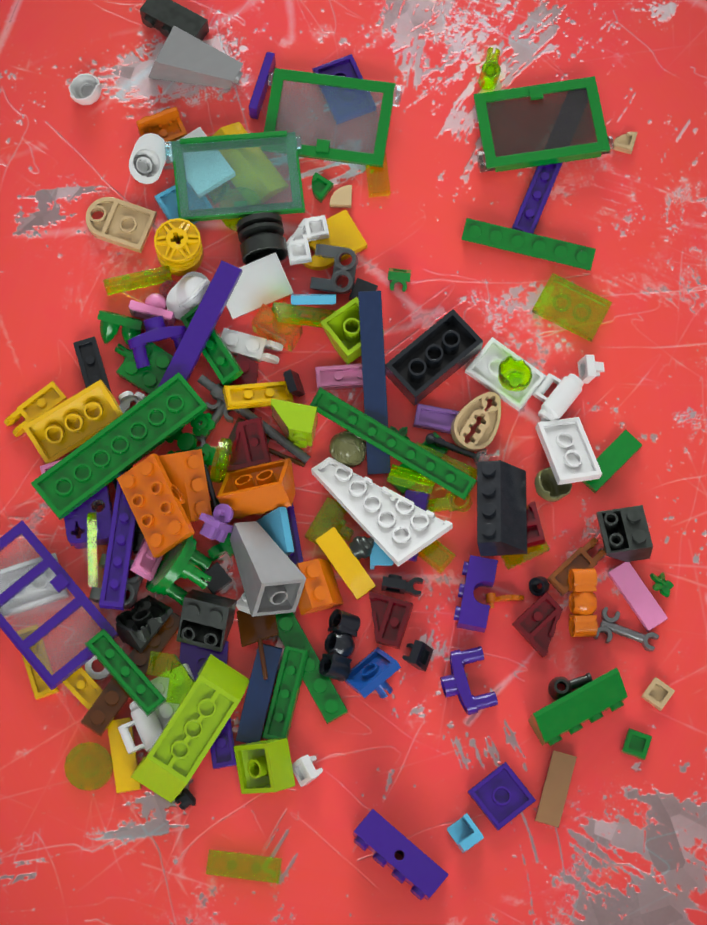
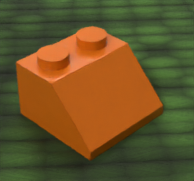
M318 558L296 564L297 568L306 577L298 603L301 616L344 604L329 560Z

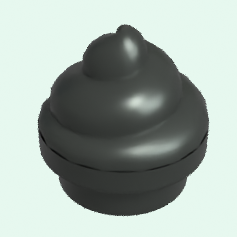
M365 536L353 538V542L349 544L351 552L357 559L369 557L374 546V539L366 538Z

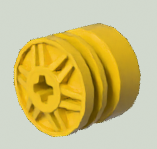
M181 218L170 219L162 223L156 230L154 245L157 258L161 267L166 272L175 276H184L199 268L204 257L200 232L193 223Z

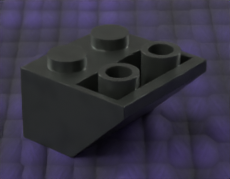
M643 505L596 513L606 556L625 562L650 559L653 544Z
M192 589L184 596L176 641L222 652L233 624L237 600Z

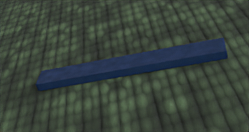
M381 291L358 292L364 413L388 427ZM366 442L368 475L391 473L390 455Z

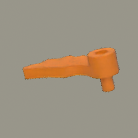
M496 593L485 594L486 603H489L490 609L494 608V602L524 600L523 595L510 594L496 597Z

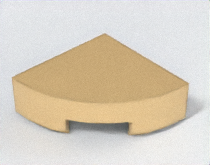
M627 132L615 138L610 149L631 154L638 132Z
M346 185L337 189L331 196L330 207L351 208L352 185Z

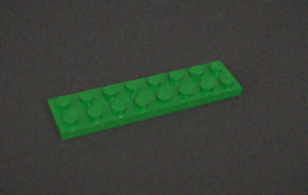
M177 373L31 482V485L58 519L61 520L198 417L208 407L183 376Z

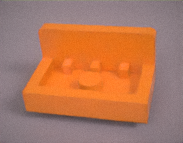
M177 107L166 108L159 113L145 116L136 121L140 136L148 133L158 134L164 139L167 146L187 135Z

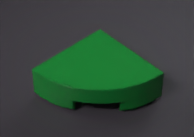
M315 172L312 178V192L315 198L322 203L334 185L331 181Z

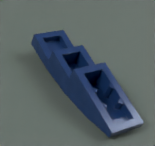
M263 644L268 679L264 680L258 647L236 741L244 743L261 741L283 648Z

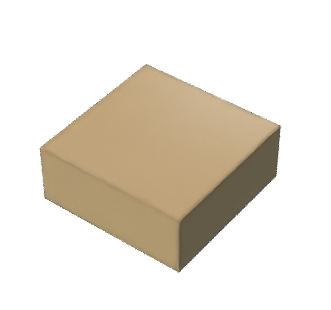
M655 677L641 698L661 711L675 690Z

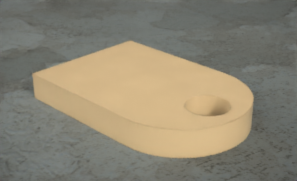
M103 197L97 199L88 207L85 218L90 233L96 238L142 253L156 220L157 212L114 197ZM101 211L104 213L101 219L96 220L92 218L93 213Z

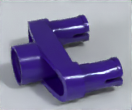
M163 316L143 320L146 332L127 340L129 349H132L136 368L150 366L145 347L147 343L171 338V340H174L177 350L187 327H166Z
M481 646L463 651L460 649L451 651V675L440 677L445 697L457 695L467 715L478 713V710L498 705L494 691L478 696L471 695L464 671L466 664L484 660Z

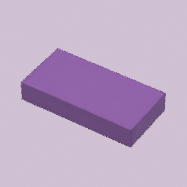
M418 403L413 427L451 434L452 421L459 411Z

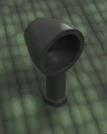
M586 673V675L572 680H568L565 677H555L548 685V692L553 699L558 700L571 693L572 689L593 681L591 674ZM563 683L565 690H558L557 684Z

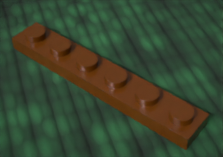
M174 612L141 654L135 648L129 654V658L144 675H146L179 629L181 617ZM114 678L110 680L81 720V724L100 737L130 697Z

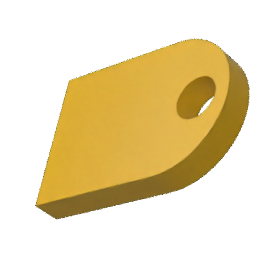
M346 209L326 219L329 238L308 242L309 248L314 252L316 244L350 248L355 254L367 248L366 241ZM314 254L311 257L312 262L303 263L305 267L312 270H325L334 266V259L318 257ZM343 255L341 261L351 257V255Z

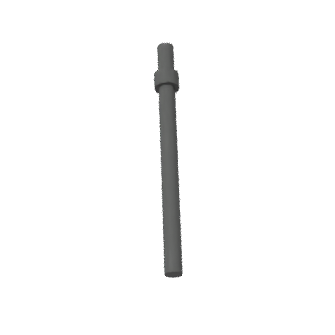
M202 374L197 382L211 392L210 394L217 400L220 398L225 402L223 386L219 383L216 385ZM248 408L234 409L247 420L259 418ZM263 421L265 433L305 464L308 462L311 456L298 446L293 445L290 440Z

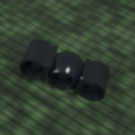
M340 609L334 610L330 615L328 632L331 633L325 640L327 654H322V660L319 664V673L321 675L341 682L348 678L352 661L348 657L352 655L355 648L352 637H357V631L360 627V618Z

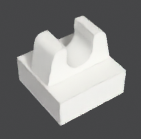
M585 355L577 362L579 378L584 384H588L595 377L600 376V372H605L604 362H596L594 355Z
M307 754L292 764L293 773L301 787L309 784L323 772L322 768L316 770L313 762L317 760L316 756H309Z

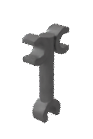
M220 398L214 405L208 402L205 403L208 410L214 412L212 420L215 421L216 425L223 414L227 422L233 423L234 420L228 413L235 410H227L225 402ZM196 436L197 441L202 443L201 447L206 444L205 440L208 436Z
M608 607L602 610V622L594 639H597L599 633L603 632L607 635L605 643L608 644L612 640L613 632L642 643L643 648L649 652L654 651L655 647L648 644V639L657 640L659 635L654 632L645 635L615 624L620 617V612L617 611L614 618H609L607 616Z

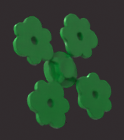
M201 413L190 423L193 427L192 433H183L182 429H180L166 440L168 443L177 440V445L180 449L175 452L170 450L167 454L202 449L203 461L208 468L209 465L213 466L216 460L214 458H216L218 451L209 444H204L203 447H196V436H208L209 430H213L216 423L212 420L210 413Z

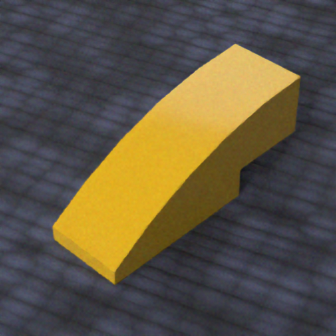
M332 527L315 540L357 600L376 587L335 527Z

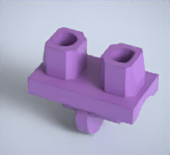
M223 503L215 507L213 516L201 513L199 519L204 521V524L199 534L211 540L215 539L224 543L228 533H232L234 527L227 524L234 515L232 507Z

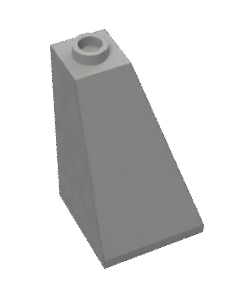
M173 26L153 64L149 78L230 89L233 82L238 84L243 74L240 71L243 63L180 28Z
M257 521L234 523L230 542L251 616L296 612L306 582L305 575Z

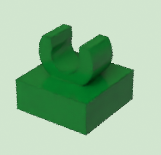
M389 268L388 280H392L390 290H394V284L400 282L403 285L402 291L405 292L407 282H410L411 270Z

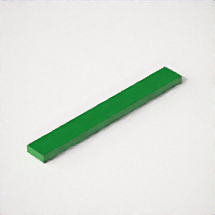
M321 387L310 406L317 407V412L463 500L467 499L477 482L473 477Z

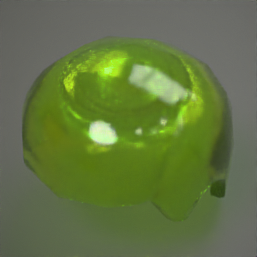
M512 356L503 359L498 368V380L501 386L515 392H520L529 387L533 376L531 368L523 359L514 360Z

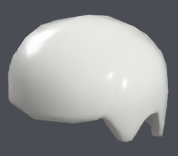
M89 73L79 74L68 87L70 97L82 106L93 104L101 95L99 79Z

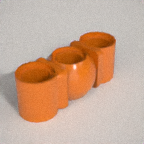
M594 568L570 569L568 584L569 591H573L569 596V609L573 613L569 614L568 626L570 636L595 637L598 631L597 615L593 614L597 609V598L593 592L597 591L596 570Z

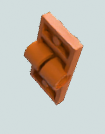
M152 453L117 478L153 557H161L195 534L182 507L185 503L184 496L175 485L171 484L157 454Z

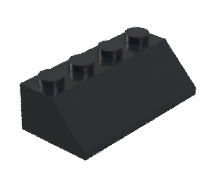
M501 460L477 462V544L480 556L528 554L526 471Z

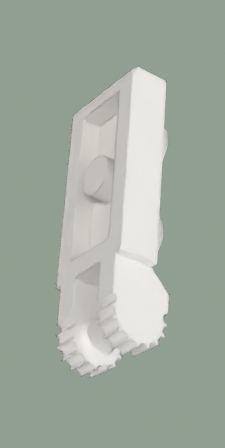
M224 328L221 335L223 342L232 355L237 356L239 353L254 361H264L272 364L279 363L280 358L278 356L264 353L266 348L281 352L284 347L281 343Z

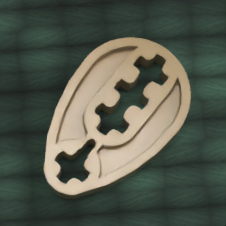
M487 392L479 395L458 412L451 424V436L457 446L471 452H478L486 448L493 441L501 419V399L498 394ZM490 398L492 406L485 411L488 403L487 400ZM481 417V424L476 427V432L469 439L470 442L465 443L464 436L470 433V427L476 423L475 418Z

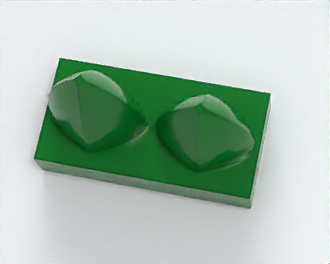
M99 310L97 319L101 320L100 333L105 344L115 337L120 325L122 326L123 339L127 345V340L140 335L141 331L145 330L143 320L106 310Z

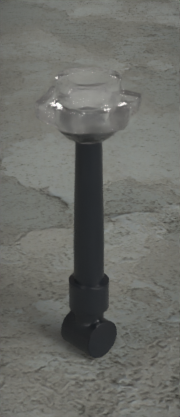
M432 433L426 435L425 441L427 444L433 443L437 447H443L474 459L476 468L477 462L489 461L490 455L487 454V449H483L475 454L449 443L445 439L436 438Z

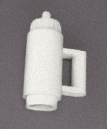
M550 373L546 376L533 393L535 398L543 402L538 412V416L541 419L540 422L559 420L582 391L584 383L578 376L570 373L562 380ZM552 383L557 384V387L548 398L544 396V393Z
M133 701L129 704L133 721L119 726L118 730L128 754L142 749L149 752L162 733L163 728L156 711L147 717ZM134 725L142 741V744L135 746L128 729Z

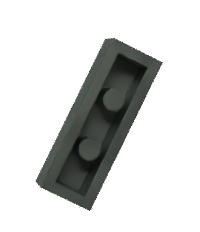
M146 0L140 9L142 22L149 28H156L166 37L170 34L173 26L180 28L201 41L209 32L208 19L172 0Z

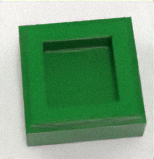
M629 728L621 752L645 760L652 736Z

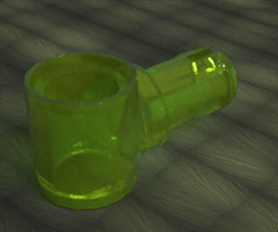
M494 47L487 49L486 61L483 63L478 79L479 86L489 91L496 88L501 73V68L498 64L500 50L496 48L495 53H493Z
M449 493L445 497L429 500L427 510L433 513L449 510V512H466L471 508L473 500L469 494L466 503L458 506L455 503L458 496Z

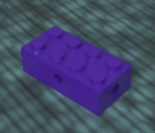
M374 809L368 813L353 831L354 843L364 851L368 848L373 852V859L383 868L385 865L389 866L393 870L391 875L401 884L406 881L412 886L411 893L420 900L423 898L428 900L449 875ZM399 853L403 859L397 860L394 855Z

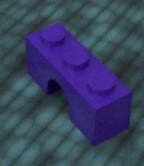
M470 555L469 562L464 561L462 575L466 576L465 584L460 583L458 597L462 598L461 606H456L453 619L458 621L457 628L485 632L490 605L479 603L475 599L473 591L481 586L493 587L498 560Z

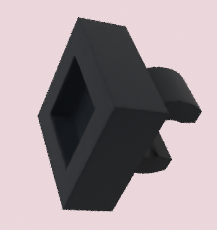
M415 640L414 644H407L406 647L411 650L410 656L403 655L402 658L416 669L426 671L434 649L418 640Z

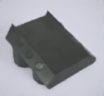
M148 595L146 598L136 602L131 611H124L116 617V632L123 643H127L141 654L173 613L171 607Z

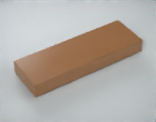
M553 750L535 817L536 822L559 828L577 759L576 756Z

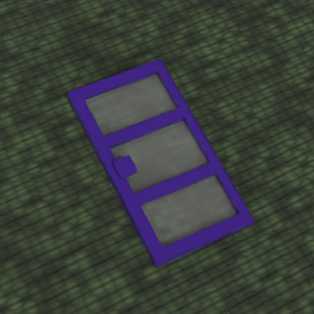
M23 520L0 538V628L48 687L53 690L94 657L85 646L86 642L102 629H105L113 639L117 638L119 634Z

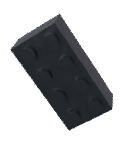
M452 309L385 364V374L415 406L482 350L483 340Z

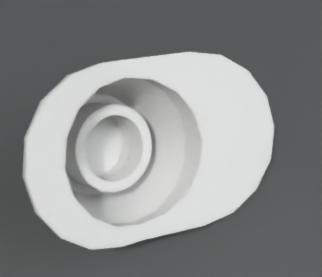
M148 133L139 137L135 143L128 167L130 174L139 183L152 184L159 179L168 155L167 144L158 134Z
M195 271L184 275L167 295V310L174 312L175 318L181 320V317L200 304L210 284L208 278L202 273Z

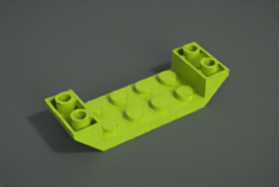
M210 654L199 670L195 682L147 756L142 758L131 778L172 803L188 784L240 703L250 679Z

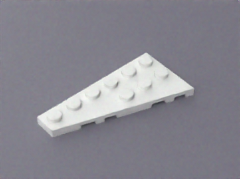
M328 457L311 469L312 475L361 528L374 539V542L398 567L453 528V523L437 518L435 513L429 510L424 511L415 506L411 500L385 486L380 487L376 485L372 479L354 473L353 469L331 457Z

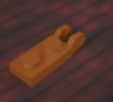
M595 537L583 548L580 547L547 578V581L562 596L569 592L568 574L570 569L594 568L597 562L606 555L605 548L601 549L593 558L587 553L598 542Z

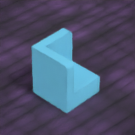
M374 542L370 555V569H375V566H392L394 562Z
M467 813L447 828L448 833L462 853L484 838Z

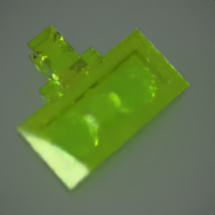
M327 497L306 532L305 538L317 544L315 540L332 527H335L343 539L350 541L354 530L345 526L346 521L343 517L347 511L337 501Z

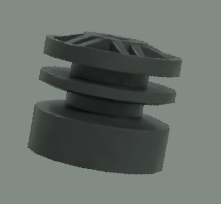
M272 212L255 213L245 216L236 224L238 238L242 243L240 249L244 264H249L275 252L280 261L288 256L286 239L283 237L282 217Z

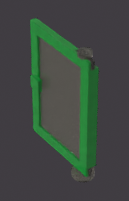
M595 76L474 94L483 150L477 151L480 173L493 170L501 172L601 157L602 154L610 153V149L614 148L613 137L607 136Z

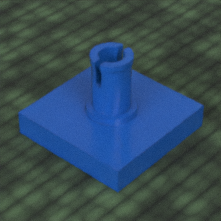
M377 647L350 670V674L345 682L364 698L374 690L377 691L380 698H386L388 695L385 691L387 690L389 694L393 691V688L386 680L398 671L401 666L394 658Z

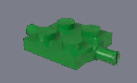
M119 343L118 347L115 348V352L125 358L122 365L116 371L117 375L149 395L158 388L173 356L154 343H147L145 347L150 366L137 369L132 349L129 350Z

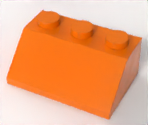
M202 449L158 456L171 484L175 485L184 496L185 503L182 507L189 521H199L201 513L212 516Z
M287 458L226 472L217 496L220 504L224 503L231 506L234 514L233 518L237 519L256 513L264 514L278 507L288 508L292 506L296 492L291 459Z

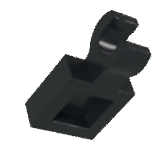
M390 574L388 577L383 576L381 591L399 594L408 593L419 597L421 596V591L414 590L413 585L423 584V579L415 577L406 582V580H402L401 576Z

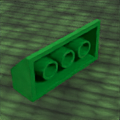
M617 667L531 715L528 722L542 746L546 743L552 746L562 740L561 735L569 731L572 735L583 728L582 723L588 720L593 723L604 717L602 712L611 709L613 712L624 706L622 701L628 696Z

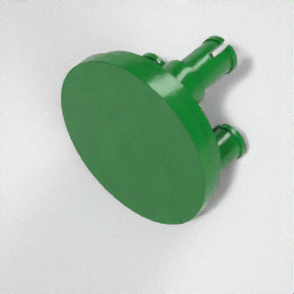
M192 535L163 555L154 578L151 581L147 580L146 589L151 593L156 592L163 596L168 595L183 606L184 596L189 592L174 582L179 578H188L200 586L201 589H205L208 586L206 582H210L212 577L204 572L211 565L212 559L196 549L197 541Z

